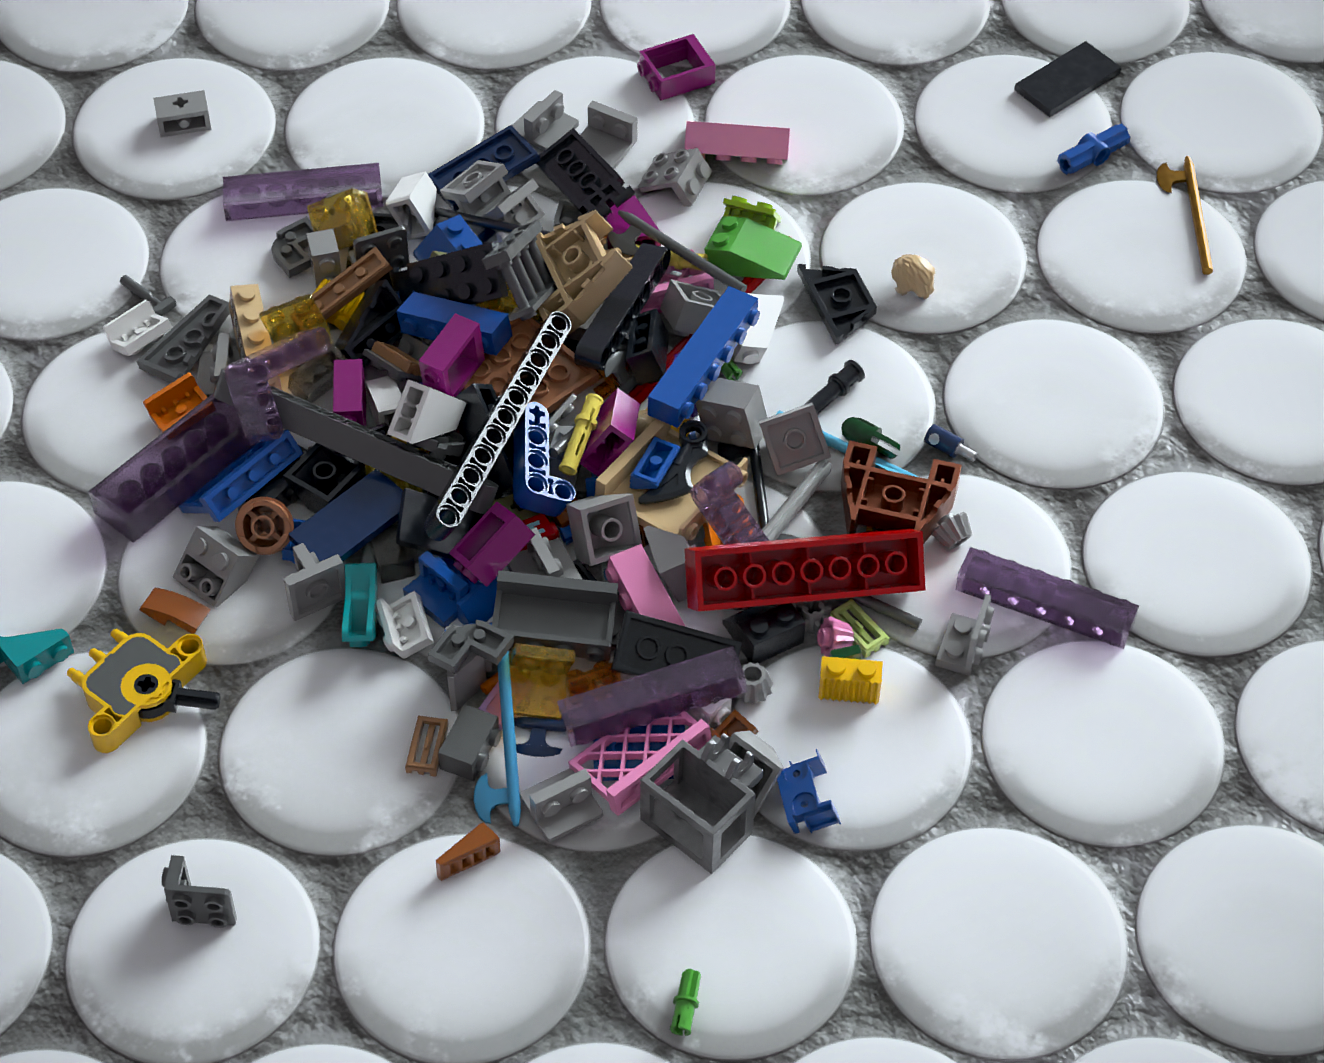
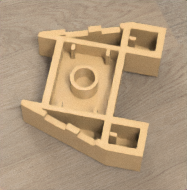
M596 210L579 216L577 222L567 226L563 224L554 227V231L545 235L540 232L536 236L537 240L535 242L558 288L545 300L538 310L543 321L555 311L566 314L572 325L568 335L589 319L633 268L615 248L606 254L600 239L611 232L613 228Z

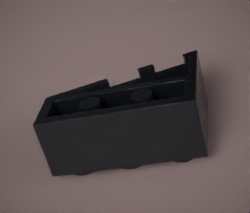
M387 279L377 281L368 287L330 351L334 360L362 359L364 369L371 361V359L362 354L364 349L371 350L377 341L392 345L403 336L404 333H401L396 312L403 302Z

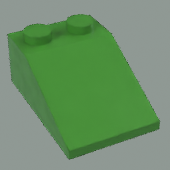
M722 216L704 251L708 255L707 259L710 263L731 276L785 280L802 248V243L749 218Z

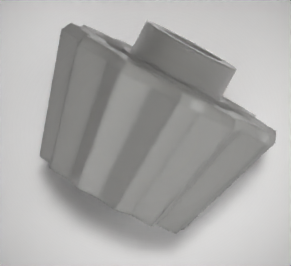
M965 512L955 516L953 513L945 515L938 521L939 526L931 533L948 549L961 545L972 536L969 519Z
M750 662L749 664H743L741 669L737 671L731 690L735 692V698L742 699L744 703L751 702L756 704L758 701H766V696L772 694L770 688L773 682L765 667L760 666L758 663L753 664Z

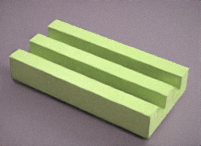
M853 599L830 612L831 617L850 624L854 632L853 645L857 644L860 646L862 655L865 658L870 656L871 651L876 652L880 650L881 645L886 646L889 644L887 634ZM849 609L852 612V614L876 637V639L874 640L863 629V626L857 620H855L846 610Z

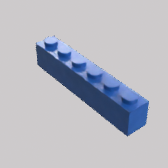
M728 286L649 394V416L676 428L680 426L684 419H689L697 400L704 398L710 382L717 380L722 365L731 360L737 344L741 345L744 342L747 330L750 326L754 327L758 322L760 311H758L757 297Z

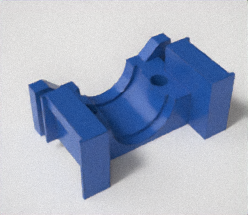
M817 749L816 757L795 764L789 761L790 767L783 769L777 778L787 821L794 834L800 833L798 823L805 821L811 833L837 823L841 824L838 812L832 801L828 800L821 803L814 785L813 778L827 773L825 763Z

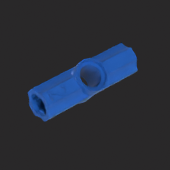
M1121 123L1097 135L1093 132L1085 134L1076 146L1058 155L1057 162L1059 163L1060 170L1067 175L1069 173L1073 174L1091 163L1095 166L1103 164L1112 152L1129 144L1131 137L1127 127Z

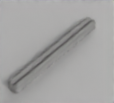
M822 460L813 466L757 535L754 542L773 541L780 536L830 474V468L832 467L830 462Z

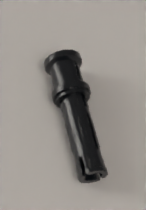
M854 360L846 361L844 368L837 374L833 373L830 375L827 381L828 384L804 405L813 403L818 415L838 396L847 395L852 385L856 382H861L865 378L863 368Z

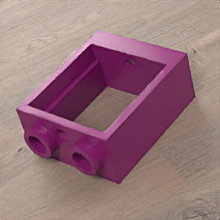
M694 34L639 51L638 72L642 77H645L650 90L655 92L661 101L715 83L716 64ZM686 59L694 68L666 78H662L657 71L658 68Z
M456 313L453 315L419 359L423 385L452 397L457 396L485 360L479 323Z
M362 359L334 360L333 413L367 427V393Z
M496 501L449 552L456 560L452 565L474 584L479 580L487 587L498 576V570L502 571L535 536V533L515 514Z

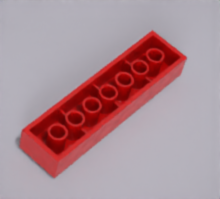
M913 529L684 548L687 605L689 609L698 612L926 591L923 531Z

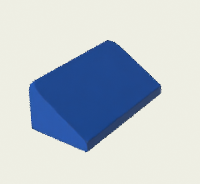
M654 436L630 476V488L657 489L679 453L681 446Z
M497 577L487 587L480 582L457 601L459 622L463 625L472 622L476 623V620L487 622L493 617Z

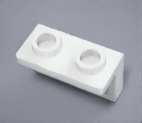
M147 300L142 301L103 326L112 349L126 356L140 353L144 346L150 342L160 340L167 331L173 328L168 318L155 314L150 302Z
M415 591L391 604L386 603L382 598L376 601L378 609L376 617L379 624L383 627L385 633L383 642L390 652L394 651L401 658L405 659L434 643L421 597Z

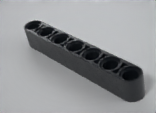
M647 243L640 245L630 261L633 268L609 294L577 344L574 355L576 365L605 370L607 360L616 353L668 269L671 259L670 248Z

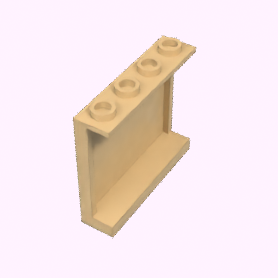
M655 419L596 479L595 496L631 493L634 497L639 525L643 527L652 526L684 536L687 541H692L698 534L700 527L705 522L709 523L712 520L718 507L721 504H727L732 496V492L737 487L741 488L745 484L749 475L747 472L748 459L744 457L738 465H735L708 450V456L697 462L691 471V482L695 491L664 502L639 504L638 498L650 489H631L630 476L654 436L681 446L679 433L671 429V425Z

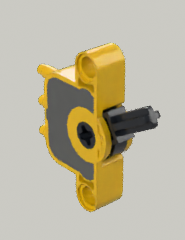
M113 629L110 635L119 644L107 655L96 648L90 649L89 656L97 664L86 674L74 668L67 670V676L83 688L89 708L96 713L88 722V730L94 748L101 753H110L116 750L141 727V722L161 720L169 715L170 712L176 713L178 706L216 710L220 706L221 696L218 692L183 688L207 664L203 641L196 634H185L169 648H166L145 633H135L128 636L118 629Z

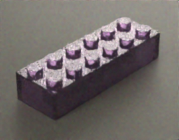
M213 394L88 491L94 513L134 543L260 441L256 419L245 411L219 401L213 397Z

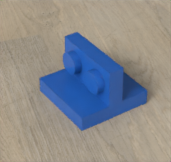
M425 551L418 557L420 575L403 588V594L406 596L415 591L420 595L425 613L445 629L446 626H449L458 618L457 601L480 582L477 581L475 584L452 565L455 561L443 557H434L431 553Z

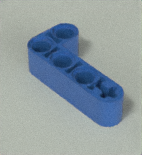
M530 402L513 429V497L516 504L523 509L557 517L566 509V504L571 503L575 498L576 491L569 481L549 476V413L542 404Z

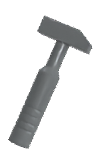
M123 275L120 279L121 285L141 299L155 305L153 310L157 315L162 316L177 306L176 300L171 296L161 302L153 296V293L127 275Z

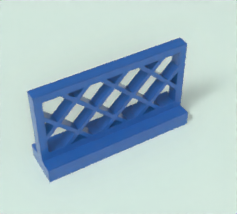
M282 430L272 439H261L178 507L182 513L209 514L214 522H220L300 457L303 452L289 430Z

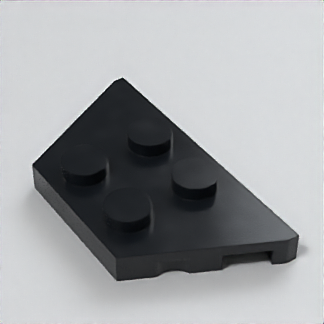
M806 264L797 265V273L835 345L841 343L876 314L877 306L857 269H837L832 266H823L822 270L806 269Z

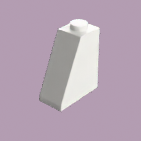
M426 171L402 177L386 201V206L398 225L404 226L408 240L427 236L433 229L437 188Z
M750 294L758 298L760 316L754 327L750 326L747 330L744 342L741 345L737 344L732 356L733 362L746 364L760 363L769 346L784 302L783 296Z
M386 376L365 381L367 398L375 425L377 426L385 422L390 427L402 396L395 379Z
M408 379L387 434L414 444L456 430L466 402Z

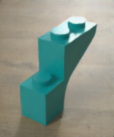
M377 563L345 565V604L342 622V642H349L350 647L368 646L370 641L377 637Z
M64 629L9 637L0 636V664L4 662L22 684L39 677L45 670L58 662L64 661L69 655L74 653L70 636Z

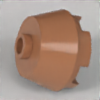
M257 497L249 500L240 508L235 520V530L239 541L245 548L256 554L271 555L281 551L290 542L288 534L294 530V522L289 509L282 502L271 497Z

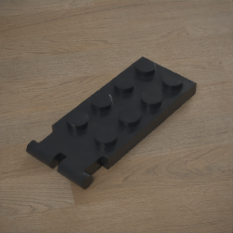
M574 128L540 154L541 161L536 163L537 167L582 215L596 210L603 218H606L612 213L610 208L613 205L618 208L636 194L630 185L626 188L622 186L625 182L621 176Z
M489 242L406 264L407 270L399 271V267H394L389 271L391 287L395 292H399L403 303L413 292L469 305L508 297L506 280L501 270H497L496 267L486 270L482 259L498 245V242Z

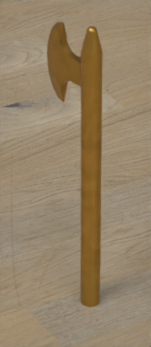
M1189 156L1185 157L1184 170L1173 171L1168 168L1167 162L1162 163L1157 170V181L1164 191L1172 193L1173 184L1187 183L1202 273L1209 275L1213 272L1194 164Z

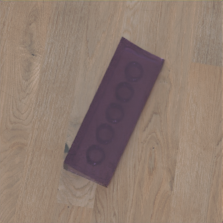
M379 163L223 177L226 221L321 213L325 205L326 195L353 186L367 203L366 208L383 207Z

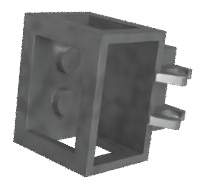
M725 733L721 735V739L714 735L699 751L682 739L640 780V820L711 874L753 833L756 793L751 789L763 778V770L754 764V755L748 751L742 760L730 751V737ZM674 763L673 782L663 790L654 781Z

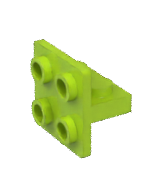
M732 196L731 199L724 198L723 204L726 206L723 216L749 218L773 230L776 229L777 223H781L782 218L776 212L777 210L772 208L773 205L764 202H757V206L747 202V199L738 196Z

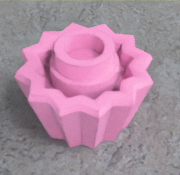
M831 616L824 618L823 624L820 625L817 633V642L821 647V654L829 657L831 650L853 645L854 632L850 624Z

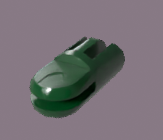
M850 417L842 423V435L848 442L850 440L877 446V452L889 459H894L897 455L878 445L879 441L900 451V444L883 435L882 428L865 419Z

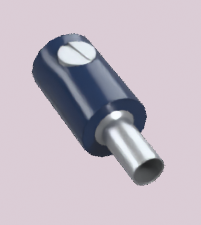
M936 424L931 425L925 435V443L953 458L959 454L974 462L978 456L977 452L963 446L964 439Z

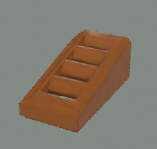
M484 822L480 823L436 859L437 877L441 881L497 855L500 852V838Z

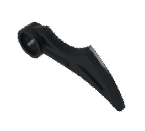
M689 420L680 426L679 442L681 449L657 489H650L638 498L639 504L664 502L695 491L691 482V471L697 462L708 456V430L704 423L697 420ZM694 431L698 432L701 437L692 440L687 438L686 434Z

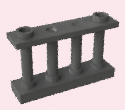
M539 219L515 228L482 259L486 270L493 267L501 270L515 299L517 307L508 316L510 321L520 318L521 321L532 318L537 314L536 310L545 300L558 290L535 242L537 240L536 236L543 230Z

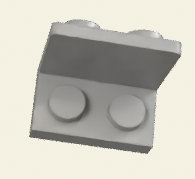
M592 100L588 105V126L580 135L615 169L637 142V118Z
M985 594L977 620L955 613L951 614L935 666L969 676L973 665L979 666L984 650L983 645L988 640L991 630L990 624L995 609L990 607L991 595Z

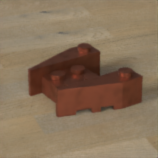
M849 440L843 460L840 483L847 534H855L858 524L887 531L913 529L923 531L924 544L932 535L931 533L939 526L938 521L953 508L962 465L933 459L928 479L875 468L877 446Z

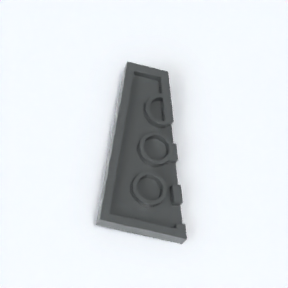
M209 294L136 361L139 369L170 383L189 373L230 314L229 302Z

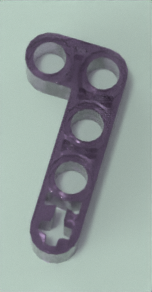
M730 461L698 481L691 488V497L724 545L769 541L734 491L742 484L743 474L740 468Z

